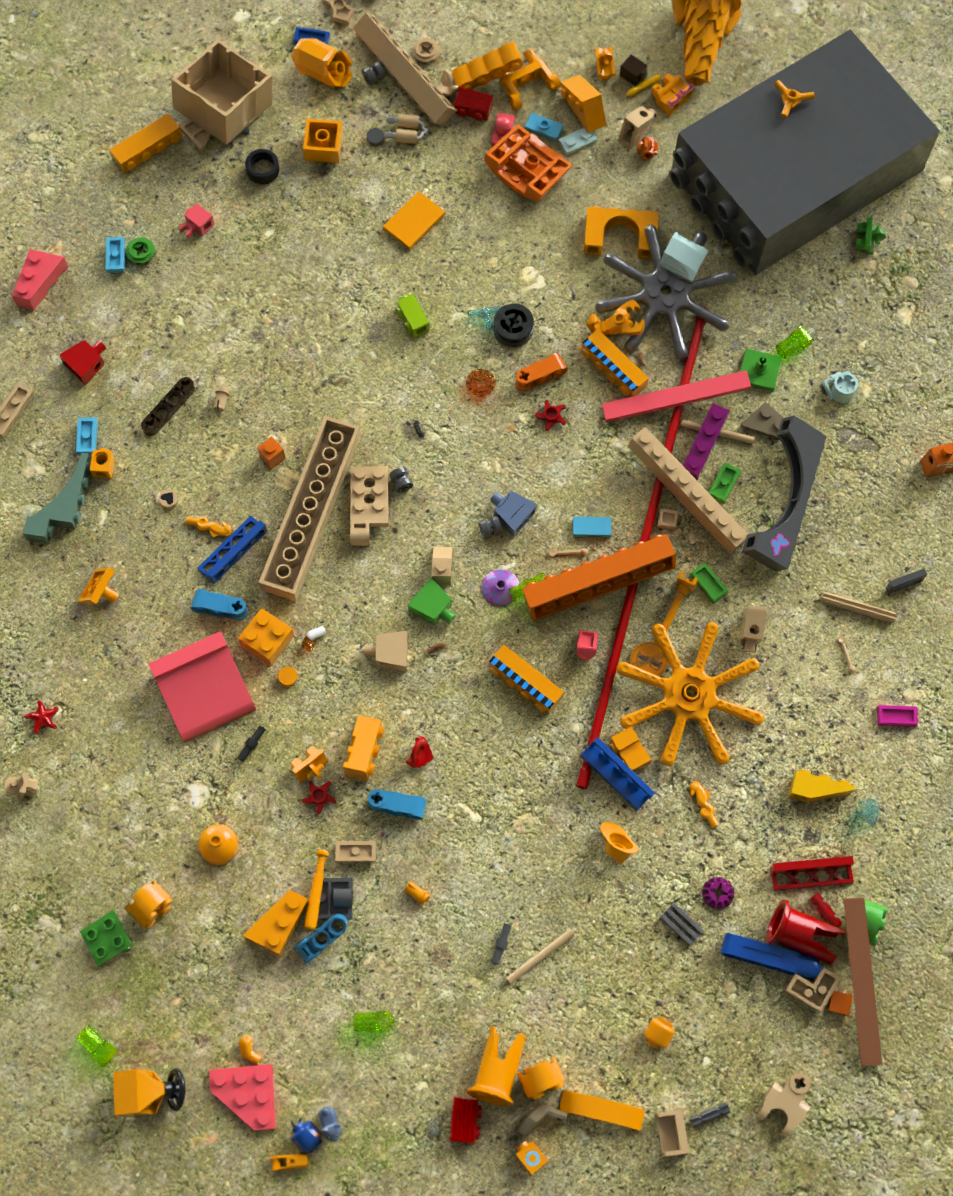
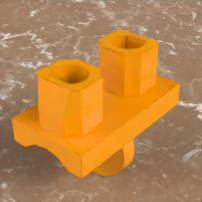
M595 48L597 75L600 77V80H610L611 77L615 76L613 48Z
M311 746L305 752L308 757L302 762L299 758H296L290 763L293 768L292 771L300 783L307 778L311 779L313 776H316L318 779L322 777L319 772L325 768L324 765L329 761L321 748L317 750Z

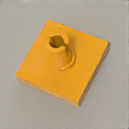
M110 567L95 569L77 602L83 606L97 604L99 598L103 597L110 603H114L119 593L107 587V584L115 570Z

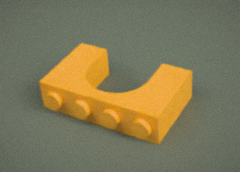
M597 206L587 207L584 254L601 255L603 235L606 230L612 226L624 225L631 228L637 235V258L652 259L644 229L648 225H654L658 232L659 212L650 210L636 211L634 209H608Z

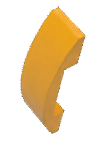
M563 1090L559 1107L560 1111L567 1112L568 1114L612 1123L637 1131H641L645 1112L644 1109L566 1090Z

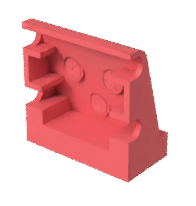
M221 631L148 663L184 743L256 710Z

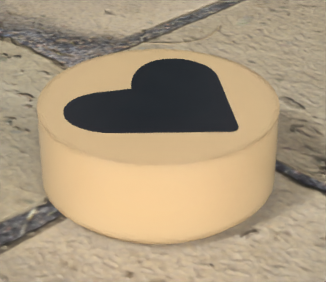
M171 489L162 491L159 495L160 505L165 509L174 508L178 504L176 492Z

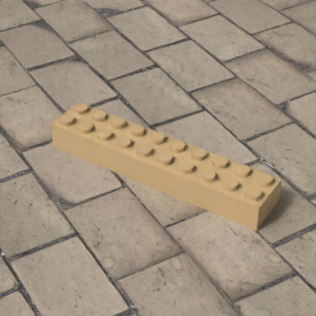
M324 416L258 582L261 591L297 602L360 440V426Z

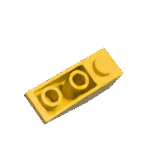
M796 770L788 797L808 803L849 795L853 792L855 786L850 785V782L845 780L835 781L826 775L816 776L807 770Z

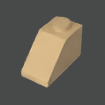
M433 547L432 579L437 584H451L452 547Z

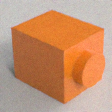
M272 436L257 447L259 457L270 469L285 459L284 449Z

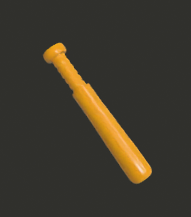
M317 850L316 852L318 861L315 874L313 875L304 928L308 931H314L317 926L325 859L329 855V852L326 850Z

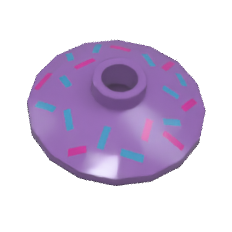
M499 569L492 571L483 580V595L488 602L494 605H508L519 594L520 585L518 579L507 570ZM503 583L504 587L499 588L497 585Z

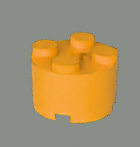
M152 881V884L150 882L147 883L132 897L134 899L132 905L128 902L125 907V911L140 926L149 930L156 923V919L160 915L164 916L170 911L171 907L169 905L172 903V897L158 883Z
M555 1056L550 1058V1063L548 1060H544L524 1069V1075L521 1072L517 1073L527 1098L531 1097V1099L535 1100L544 1096V1091L549 1088L555 1091L564 1086L563 1081H565V1078Z

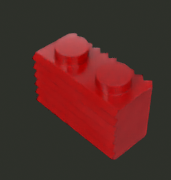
M459 87L454 102V108L457 110L455 114L461 117H472L478 121H488L493 105V95Z
M454 1097L449 1142L475 1144V1140H479L480 1127L476 1126L477 1118L482 1116V1105H478L479 1100Z

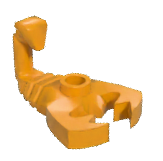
M630 300L620 306L605 321L600 322L596 314L588 316L589 320L586 322V326L592 333L599 329L605 336L620 333L623 335H640L644 330L645 321L642 319L638 324L635 320V325L632 328L633 322L630 321L631 315L629 310H633L636 314L637 309L641 311L642 309L636 301Z

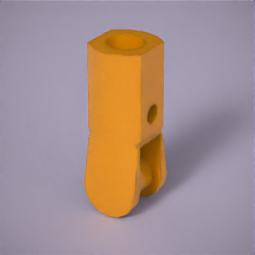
M308 1153L269 1157L272 1160L270 1171L309 1167ZM286 1158V1167H281L280 1159Z

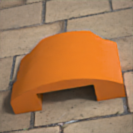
M518 124L494 145L484 158L490 170L505 185L516 193L540 202L573 166L561 154L552 150L536 135L530 134Z

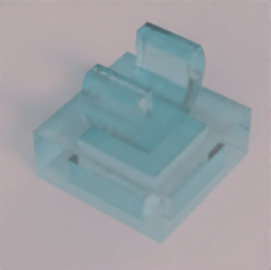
M867 798L866 802L859 801L858 804L864 807V810L862 812L856 811V814L860 818H864L867 823L876 825L881 806L875 799Z

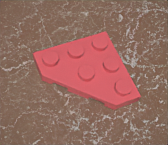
M272 1064L209 1070L210 1092L254 1131L276 1129Z

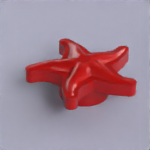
M545 400L544 412L536 413L535 418L546 420V431H549L554 423L566 425V421L560 415L561 411L565 409V405L562 404L555 407L551 406L548 400Z
M38 700L37 711L24 716L26 719L35 721L34 733L38 734L42 727L57 729V726L52 722V717L58 712L59 708L55 706L53 709H46L43 703Z
M309 781L311 794L309 797L302 799V802L308 804L315 803L317 807L316 813L320 814L324 803L332 802L335 804L337 802L328 794V788L332 783L328 781L321 787L313 785L312 781Z

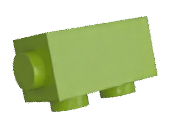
M414 294L402 296L397 300V308L395 310L399 319L402 318L404 320V327L407 333H411L412 337L415 338L430 331L429 321Z

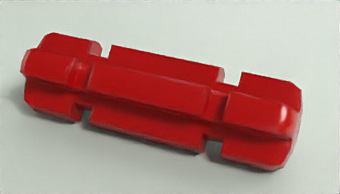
M816 893L810 898V901L814 906L817 905L816 909L826 922L829 921L830 925L839 928L843 924L839 917H835L836 913L826 901H823L822 895Z

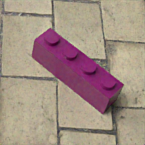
M712 403L683 464V467L697 481L730 410Z

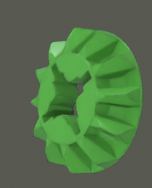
M135 238L126 247L128 259L135 264L141 263L143 265L144 262H150V259L154 257L155 247L147 238ZM141 249H143L145 253H141L138 256L137 250L140 251Z

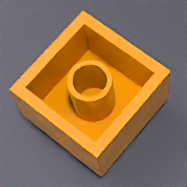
M306 119L303 143L304 161L340 163L343 138L342 121Z
M261 608L238 637V640L242 647L272 666L293 639L294 633L292 628Z

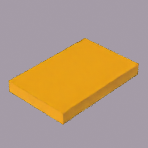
M418 191L383 226V229L410 250L445 216V211Z

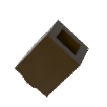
M631 54L620 66L619 76L632 85L637 86L646 79L648 65Z

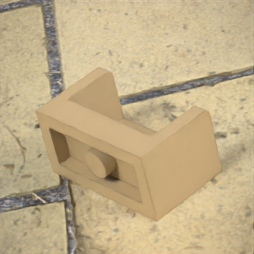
M683 1110L655 1114L662 1158L690 1153Z

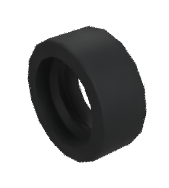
M256 149L246 158L247 176L254 183L261 185L269 184L278 177L280 171L278 158L272 151ZM259 160H268L273 164V168L266 173H256L252 170V165Z

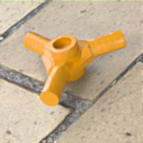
M779 80L774 83V86L782 93L781 97L784 108L780 116L784 119L788 117L791 108L797 106L801 101L814 100L815 98L814 92L800 94L796 90L787 89Z

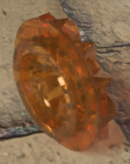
M485 369L472 371L466 379L468 391L473 393L474 396L479 395L482 397L483 395H489L494 390L495 377L490 371ZM484 378V385H481L478 388L477 382H480Z

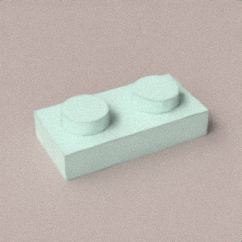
M582 128L560 138L558 143L565 155L569 156L597 143L598 138L593 131L587 133L585 128Z

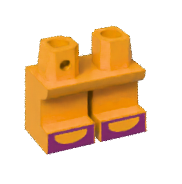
M667 73L662 79V83L665 86L661 87L656 83L651 88V94L656 98L655 104L671 116L692 97L694 86L689 82L687 84L683 82L680 75L674 77Z

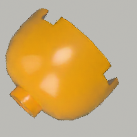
M217 824L211 825L202 832L198 841V848L206 862L219 866L229 863L237 855L239 843L233 830L227 826Z

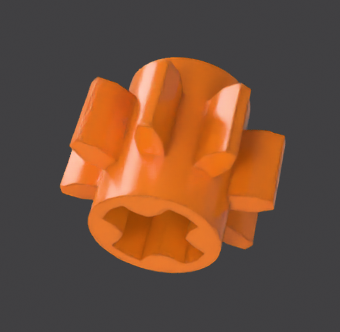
M652 137L642 138L641 142L638 141L637 154H641L643 159H652L654 154H658V142L654 143V138Z

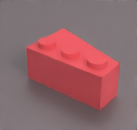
M29 249L12 294L16 305L35 310L48 294L49 288L56 284L57 278L61 273L68 269L65 258Z

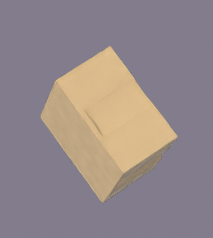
M219 39L206 48L194 62L188 64L171 79L173 108L226 145L272 104V75L255 63L243 58L236 50Z

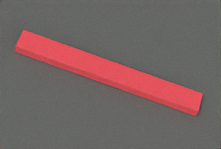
M746 370L603 403L602 408L607 423L750 390L751 384Z

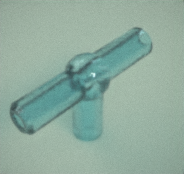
M485 306L482 309L469 310L468 316L470 318L484 316L486 329H492L491 314H496L502 306Z

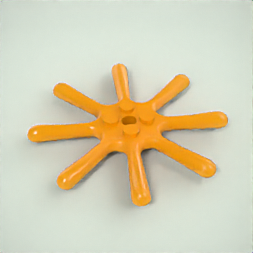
M714 622L706 624L695 664L691 668H685L680 663L665 627L659 623L652 627V633L672 668V675L669 678L659 677L626 662H620L617 665L618 674L659 687L664 691L662 701L623 716L620 719V724L624 729L631 726L634 727L665 710L672 711L676 716L675 724L661 757V761L665 766H672L674 764L685 724L690 719L699 722L716 761L719 764H726L729 761V755L708 719V713L711 709H719L755 725H760L764 721V715L761 712L721 700L717 697L716 689L718 686L757 671L759 669V662L755 658H751L715 677H709L705 673L704 667L719 630L718 625ZM691 689L695 696L689 697L686 690Z

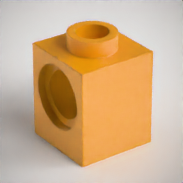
M105 448L93 450L90 472L93 478L112 479L115 460L112 451ZM106 460L105 464L99 465L101 461Z

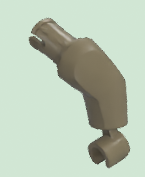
M542 1102L523 1118L517 1126L518 1132L512 1133L509 1136V1140L513 1135H518L519 1142L515 1146L519 1145L522 1141V1136L527 1137L539 1124L546 1120L564 1126L568 1113L551 1108L549 1103Z

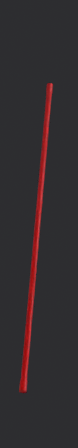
M696 316L680 386L690 383L703 329L706 321ZM684 405L676 406L673 409L664 447L671 454ZM657 477L640 542H647L651 537L664 486ZM639 582L627 588L587 747L597 737H600ZM584 760L576 783V787L580 789L588 788L591 776V767Z

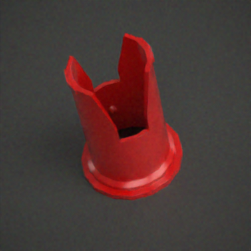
M783 899L776 907L769 922L766 942L769 944L775 941L824 961L828 965H832L837 957L822 944L812 940L814 935L836 938L839 934L844 935L845 932L844 929H839L791 908L789 901Z

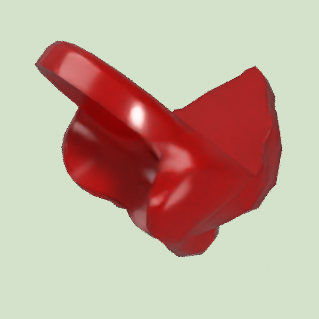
M423 736L415 738L416 743L413 746L411 756L405 761L413 768L425 766L434 759L430 746Z

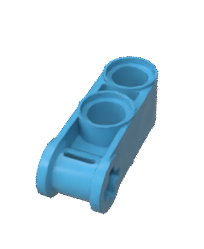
M202 589L195 591L191 609L195 612L240 621L244 620L248 615L246 604L240 598L230 597L221 593H212Z
M379 789L372 790L368 795L369 807L374 811L395 816H405L416 820L423 819L427 801L423 797ZM376 797H380L378 804L374 803Z
M343 914L333 915L310 935L298 942L293 947L294 951L297 950L304 958L305 964L309 963L345 932L348 924L347 918ZM340 920L343 923V927L341 929L334 928L333 921ZM324 933L327 936V941H319L317 934Z

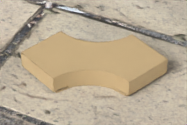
M322 0L324 4L332 9L333 22L347 26L350 25L355 13L353 7L349 6L344 0Z

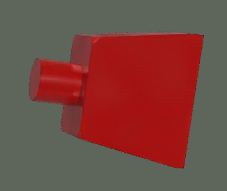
M83 340L59 356L62 363L86 386L103 367L104 361L100 354L106 350V347L101 341L91 346Z

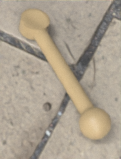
M586 548L573 551H555L554 549L549 551V556L552 558L556 555L582 554L585 556L588 554Z
M839 636L837 641L842 646L848 664V672L854 673L855 667L852 666L845 645L846 638Z

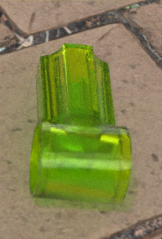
M799 326L789 337L778 343L775 348L778 355L786 359L799 349L804 350L813 343L814 338L803 326Z
M388 1011L354 1013L353 1018L355 1032H388L394 1028L396 1023L395 1018ZM389 1016L391 1019L390 1024L386 1027L381 1026V1018Z
M90 1025L85 1027L76 1037L92 1053L91 1056L103 1068L119 1052Z

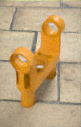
M531 48L529 49L530 53L528 50L523 53L529 65L511 74L507 72L502 78H499L500 85L509 96V102L514 110L523 106L519 97L520 94L516 88L540 76L549 89L551 88L555 91L561 88L559 77L555 73L552 74L544 61L538 59Z

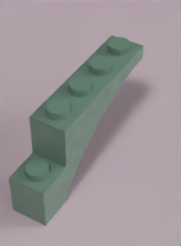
M81 452L78 464L62 491L39 512L32 516H27L23 530L26 540L49 544L50 537L54 536V526L76 529L77 523H80L81 520L80 508L85 503L84 492L89 486L88 475L91 458L88 453Z

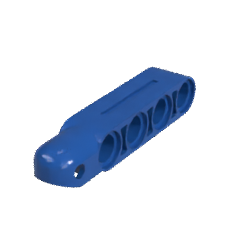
M725 933L720 953L723 956L790 975L796 973L805 979L817 978L822 970L821 963L815 958L746 937Z

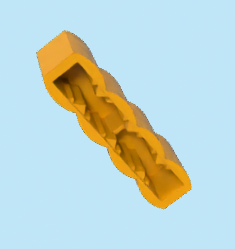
M512 41L498 49L487 52L482 57L469 61L467 64L456 67L451 73L456 86L473 90L476 87L487 85L492 79L502 78L507 72L518 70L523 65V61L518 47Z

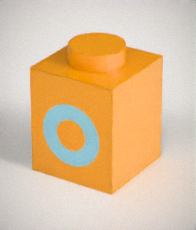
M524 1141L516 1148L518 1153L515 1156L531 1176L548 1162L533 1141L529 1144L527 1141Z

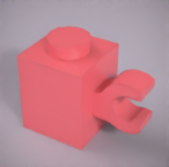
M196 203L186 211L184 215L186 223L181 224L179 230L181 233L184 230H189L186 232L187 238L192 237L195 231L203 237L215 225L213 216Z

